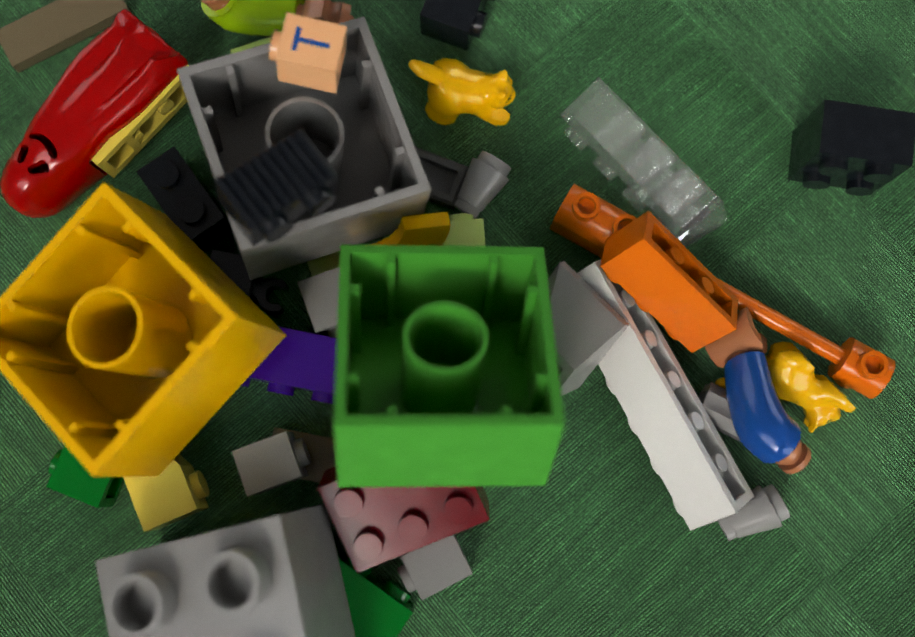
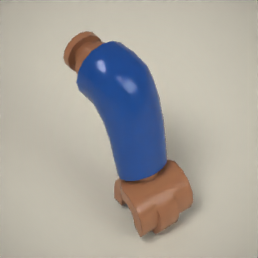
M745 307L738 311L737 330L706 345L705 348L715 365L724 368L730 417L740 442L763 463H776L786 474L798 473L808 465L812 453L810 448L801 442V429L799 425L786 413L777 396L765 353H767V338L762 333H758L753 323L752 315L748 307Z

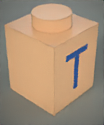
M287 12L283 30H274L269 49V60L276 61L278 81L336 94L346 54L347 26Z

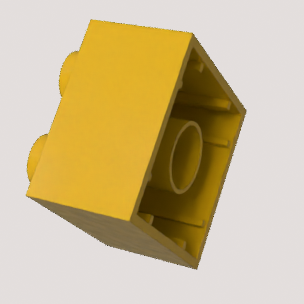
M105 182L98 187L0 297L1 373L93 477H158L286 336L165 213Z

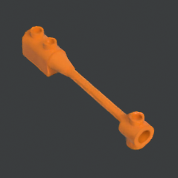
M574 183L556 213L550 230L602 258L606 238L635 220L636 217ZM718 279L738 299L739 311L748 307L753 319L829 360L831 363L827 374L840 387L853 389L863 396L873 399L889 383L895 370V360L853 337H850L839 346Z

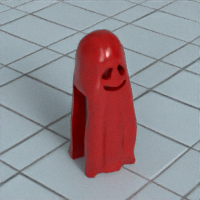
M128 9L121 10L111 26L97 35L76 55L31 120L23 139L8 159L2 172L0 187L5 201L17 212L31 218H48L57 215L71 206L83 193L108 174L91 161L92 158L110 137L131 123L178 76L177 69L186 67L189 64L187 59Z

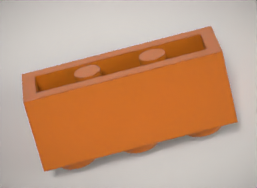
M650 211L642 214L606 238L600 267L604 270L608 279L615 284H619L634 298L642 311L649 312L665 328L667 334L672 339L678 340L691 353L737 330L738 299Z

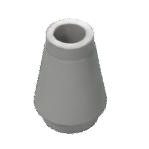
M482 150L477 159L472 158L454 206L464 213L472 214L473 218L476 219L479 213L485 209L509 182L507 175L511 167L494 155Z
M773 484L764 488L760 485L756 486L751 490L754 497L736 514L717 521L728 541L782 527L781 522L790 518L789 511Z

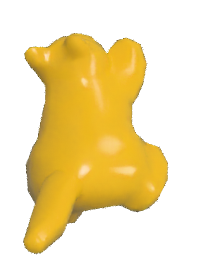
M442 58L435 61L434 64L416 59L409 61L408 67L417 77L428 82V102L425 106V112L437 124L445 126L454 124L457 117L464 113L475 115L494 126L506 125L510 121V113L504 107L514 101L516 91L512 86L513 81L508 75L507 70H501L496 74L484 73L479 70L470 69L465 63L451 58Z
M781 341L770 346L766 359L777 396L781 400L801 406L805 414L803 423L808 427L810 433H813L820 426L839 420L841 418L840 409L849 413L855 411L856 407L825 375L814 374V365L793 343ZM725 377L717 379L715 384L726 389Z

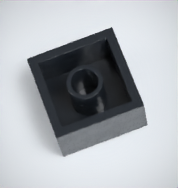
M825 99L793 131L788 180L802 182L804 187L810 189H825L831 186L844 188L846 193L855 196L873 194V192L913 166L915 113Z

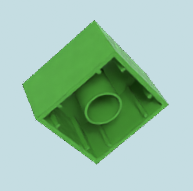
M340 245L334 400V439L338 487L546 486L565 427L544 247Z

